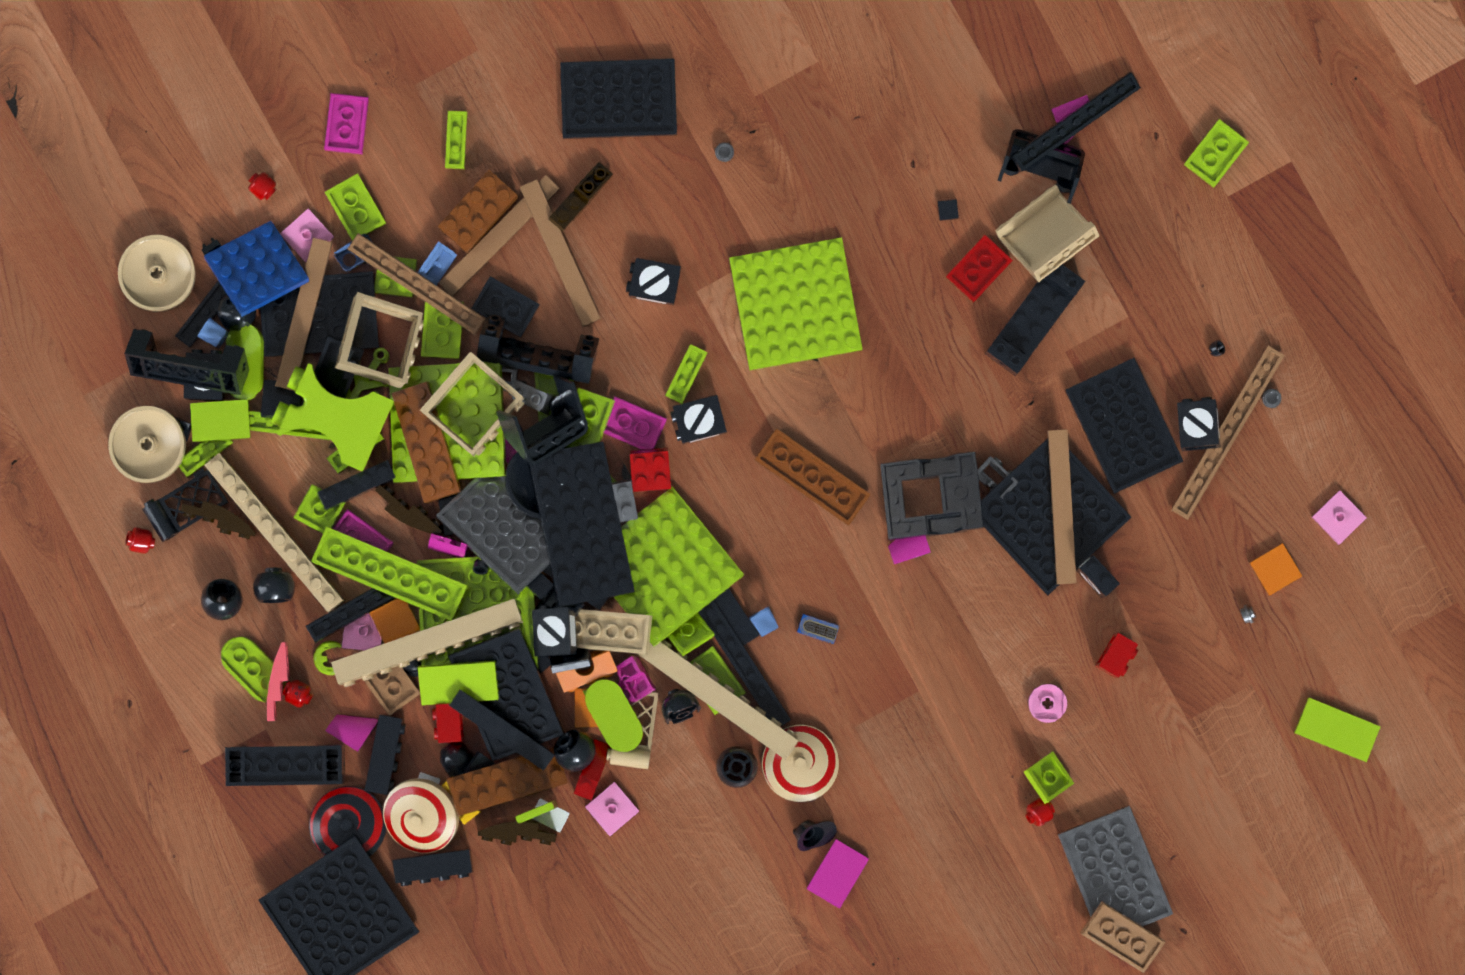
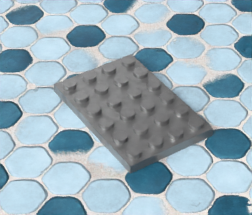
M505 476L475 478L437 514V518L463 543L467 544L517 594L550 564L541 520L522 513L514 506L506 491Z
M1130 806L1058 834L1090 917L1102 901L1141 926L1173 914Z

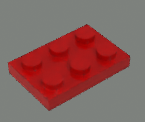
M984 235L949 272L946 278L974 303L1013 260Z

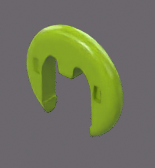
M326 641L316 648L313 660L316 668L321 673L335 675L333 667H326L324 665L328 658L323 656L322 653L328 649L341 648L342 645L340 643Z

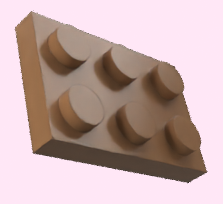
M399 666L391 668L392 671L381 675L380 672L373 674L374 678L364 681L389 716L420 695V691L408 674Z

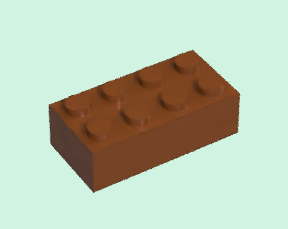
M488 170L438 225V228L468 254L519 197L495 174Z

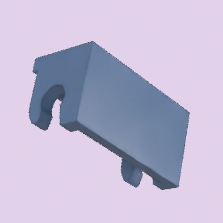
M438 241L417 273L437 286L457 257V254Z

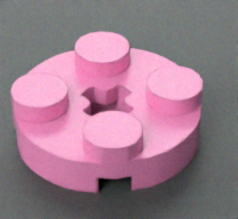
M1044 684L1032 691L1028 699V708L1032 716L1037 720L1051 723L1061 718L1065 713L1067 699L1062 690L1057 686ZM1046 698L1053 702V706H1049V709H1045L1046 707L1042 705V701H1045Z

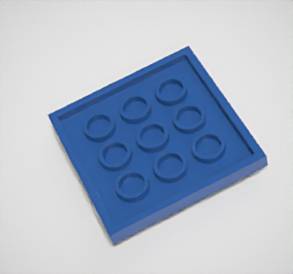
M272 221L204 255L205 261L241 317L309 282L305 271Z

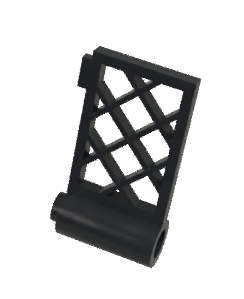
M199 470L193 474L195 478L159 500L151 499L144 504L145 507L142 510L162 542L173 538L179 532L203 518V516L195 515V518L190 520L191 518L188 517L187 523L180 527L176 519L178 513L184 514V512L179 510L181 499L192 502L191 506H194V503L202 504V501L195 499L197 491L203 490L209 492L206 502H209L211 493H216L223 500L217 504L218 506L222 507L229 503L209 470ZM208 476L211 480L210 489L199 487L200 479ZM187 487L195 489L193 499L182 497L184 489ZM171 497L179 499L176 509L168 508L164 501Z

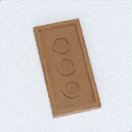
M1103 901L1080 932L1083 936L1142 973L1147 970L1165 944L1164 939Z

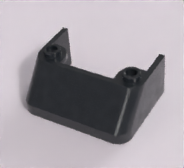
M1020 129L1012 131L997 181L1001 182L1004 173L1010 176L1019 174L1020 171L1010 155L1039 135ZM1062 143L1024 171L1055 180L1059 191L1069 193L1067 203L1071 204L1080 179L1085 152L1080 148Z
M557 375L553 377L559 394L550 400L549 409L551 414L524 431L519 425L516 416L501 410L496 411L505 439L525 462L536 465L579 439L587 432L588 423L573 381Z

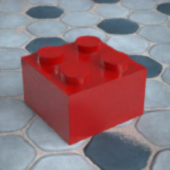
M668 448L630 450L633 492L671 489Z
M1114 633L1095 667L1114 678L1124 676L1129 668L1127 666L1128 661L1133 660L1139 651L1136 649L1138 644L1120 633Z
M435 704L436 708L432 709L433 720H437V728H434V739H438V743L464 741L462 714L450 707L449 704Z

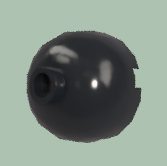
M227 294L220 299L217 306V315L220 322L231 331L242 330V327L251 325L257 313L255 310L241 317Z
M678 689L668 692V696L664 699L661 706L662 715L667 724H669V721H672L673 724L686 721L693 717L692 713L697 710V713L701 710V706L694 694L690 691Z

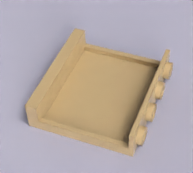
M1056 184L995 230L999 240L1038 282L1099 237L1095 225L1091 221L1088 222L1072 204L1067 203V199L1060 193Z

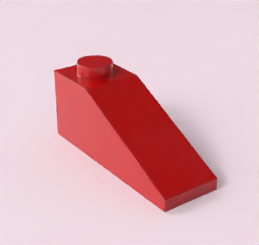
M594 739L596 747L595 757L590 765L582 770L573 793L591 801L607 762L608 749H611L607 743Z

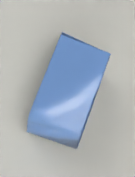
M362 234V236L368 237L367 239L371 241L368 235ZM352 241L334 252L335 258L347 273L365 262L355 255L356 263L353 266L348 267L343 263V257L346 254H353L347 250Z
M209 318L197 337L219 349L229 332Z
M769 607L749 617L761 637L779 628Z

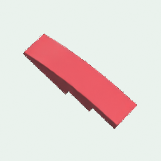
M287 642L281 643L274 660L268 687L267 721H277L276 701H283L282 682L290 681Z

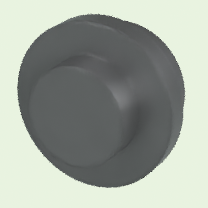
M720 143L715 149L716 158L722 162L730 161L734 156L733 147L729 143Z
M1268 389L1263 393L1262 402L1266 407L1275 408L1281 403L1282 398L1279 391Z
M1245 605L1244 608L1240 609L1241 615L1245 623H1254L1253 618H1256L1255 612L1252 607L1249 608Z

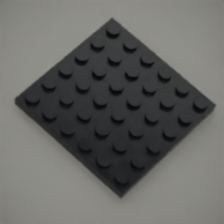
M1047 438L981 500L984 528L1048 596L1060 584H1056ZM1069 450L1075 567L1077 569L1132 517ZM1014 477L1018 484L1010 492H1007L1002 499L1000 496L1013 483L1011 478Z
M356 835L258 899L308 975H356L420 932Z

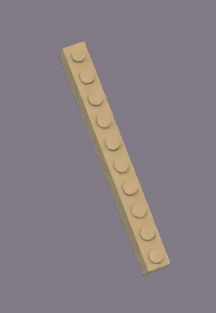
M218 453L204 465L327 612L333 611L345 601L222 454Z
M512 599L333 661L331 664L338 684L349 687L361 678L363 681L374 678L373 674L380 672L382 675L391 672L393 667L399 666V668L409 666L410 661L416 659L418 662L428 659V655L433 653L436 656L446 653L448 648L454 647V649L464 647L465 642L471 640L472 643L481 641L485 635L490 634L491 637L502 633V629H516L520 627V623H523V619L516 600Z
M663 640L655 647L649 643L648 655L638 654L785 760L799 742L796 739L797 734L790 729L784 731L780 728L782 724L774 718L769 720L765 717V711L759 707L754 709L749 706L750 701L742 695L739 698L733 694L735 690L727 684L724 687L717 683L719 679L713 674L709 673L707 676L702 672V666L695 661L693 664L689 663L686 660L688 656H682L679 651L675 653L671 650L672 645L667 641Z

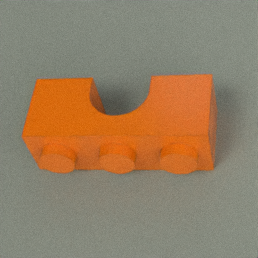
M603 650L591 651L592 664L588 669H573L556 673L563 692H573L582 685H591L597 679L613 676L617 672V667L611 652Z

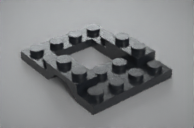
M976 452L954 454L944 458L914 459L880 464L888 540L920 536L929 537L984 528ZM939 478L943 513L906 518L902 481Z

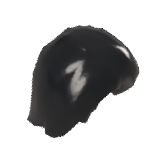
M451 742L440 751V763L450 778L461 775L474 757V753L461 742Z

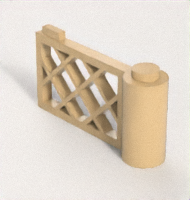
M651 692L646 695L654 697L653 705L648 709L644 707L640 700L631 704L632 707L638 702L645 710L637 716L638 719L645 713L651 718V723L643 728V732L648 737V745H638L629 752L608 749L607 760H610L611 765L648 769L659 693Z

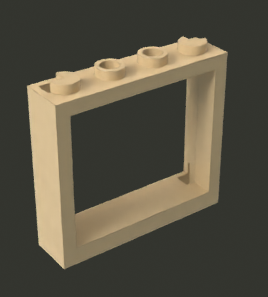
M357 292L353 297L335 368L402 388L405 383H408L411 375L408 370L415 360L413 351L419 344L420 338L417 335L424 325V320H422L423 313ZM362 306L412 322L398 377L347 361Z
M470 352L420 411L474 457L476 454L479 456L486 449L485 444L488 440L492 441L499 432L497 430L501 426L499 419L496 420L472 448L431 413L474 363L516 398L504 412L512 414L514 410L516 412L519 411L524 405L522 401L525 398Z

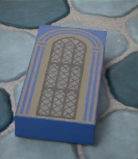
M803 614L797 633L834 644L839 626Z

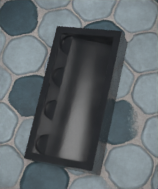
M329 335L314 372L320 384L327 391L335 396L346 398L355 374L335 368L342 340ZM351 345L347 361L359 365L364 350Z

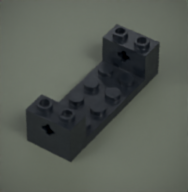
M1062 264L1040 282H1037L986 351L985 355L1016 376L1086 281Z
M487 314L480 333L477 358L481 361L494 364L500 363L503 366L550 376L557 375L565 379L589 384L596 361L599 338L581 334L575 352L556 349L551 346L537 345L532 342H523L514 338L503 337L506 318Z
M133 329L124 353L131 376L241 395L249 373L245 349L240 346L226 345L219 363L180 357L175 354L168 355L157 352L153 333L145 329Z
M345 745L225 747L226 786L345 784Z

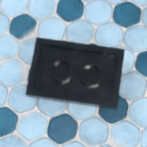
M490 276L471 309L485 318L487 314L506 318L504 329L522 338L540 304Z

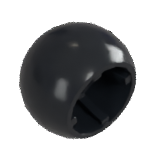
M265 568V573H260L255 577L253 592L260 603L288 602L294 596L295 582L290 573L282 572V568Z
M228 579L211 581L205 586L201 595V606L204 612L215 620L233 618L240 611L243 603V595L236 583Z
M581 730L565 732L564 735L558 738L554 746V755L558 764L562 768L573 772L585 769L593 761L596 754L593 739Z
M732 746L725 749L719 755L716 763V772L720 780L725 785L733 788H741L750 784L755 779L758 771V762L755 755L749 749L742 746ZM732 754H743L748 759H746L745 761L739 758L734 759ZM729 756L731 759L728 766L729 770L724 772L723 764ZM737 761L743 765L742 770L738 773L731 769L732 764ZM750 762L751 769L745 778L743 775L746 769L745 764ZM731 773L732 775L740 776L742 780H732L726 775Z

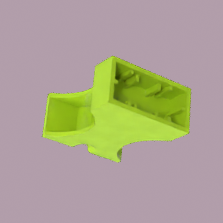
M308 363L306 370L296 366L287 387L302 396L304 403L302 406H296L280 401L271 423L280 426L277 435L281 436L288 431L299 428L319 431L335 444L341 457V463L363 472L394 400L374 391L363 397L352 399L335 396L320 384L315 375L313 364Z

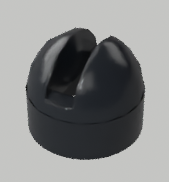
M1220 340L1209 345L1212 356L1218 357L1225 354V346Z
M477 559L473 564V572L484 575L488 572L489 566L482 560Z

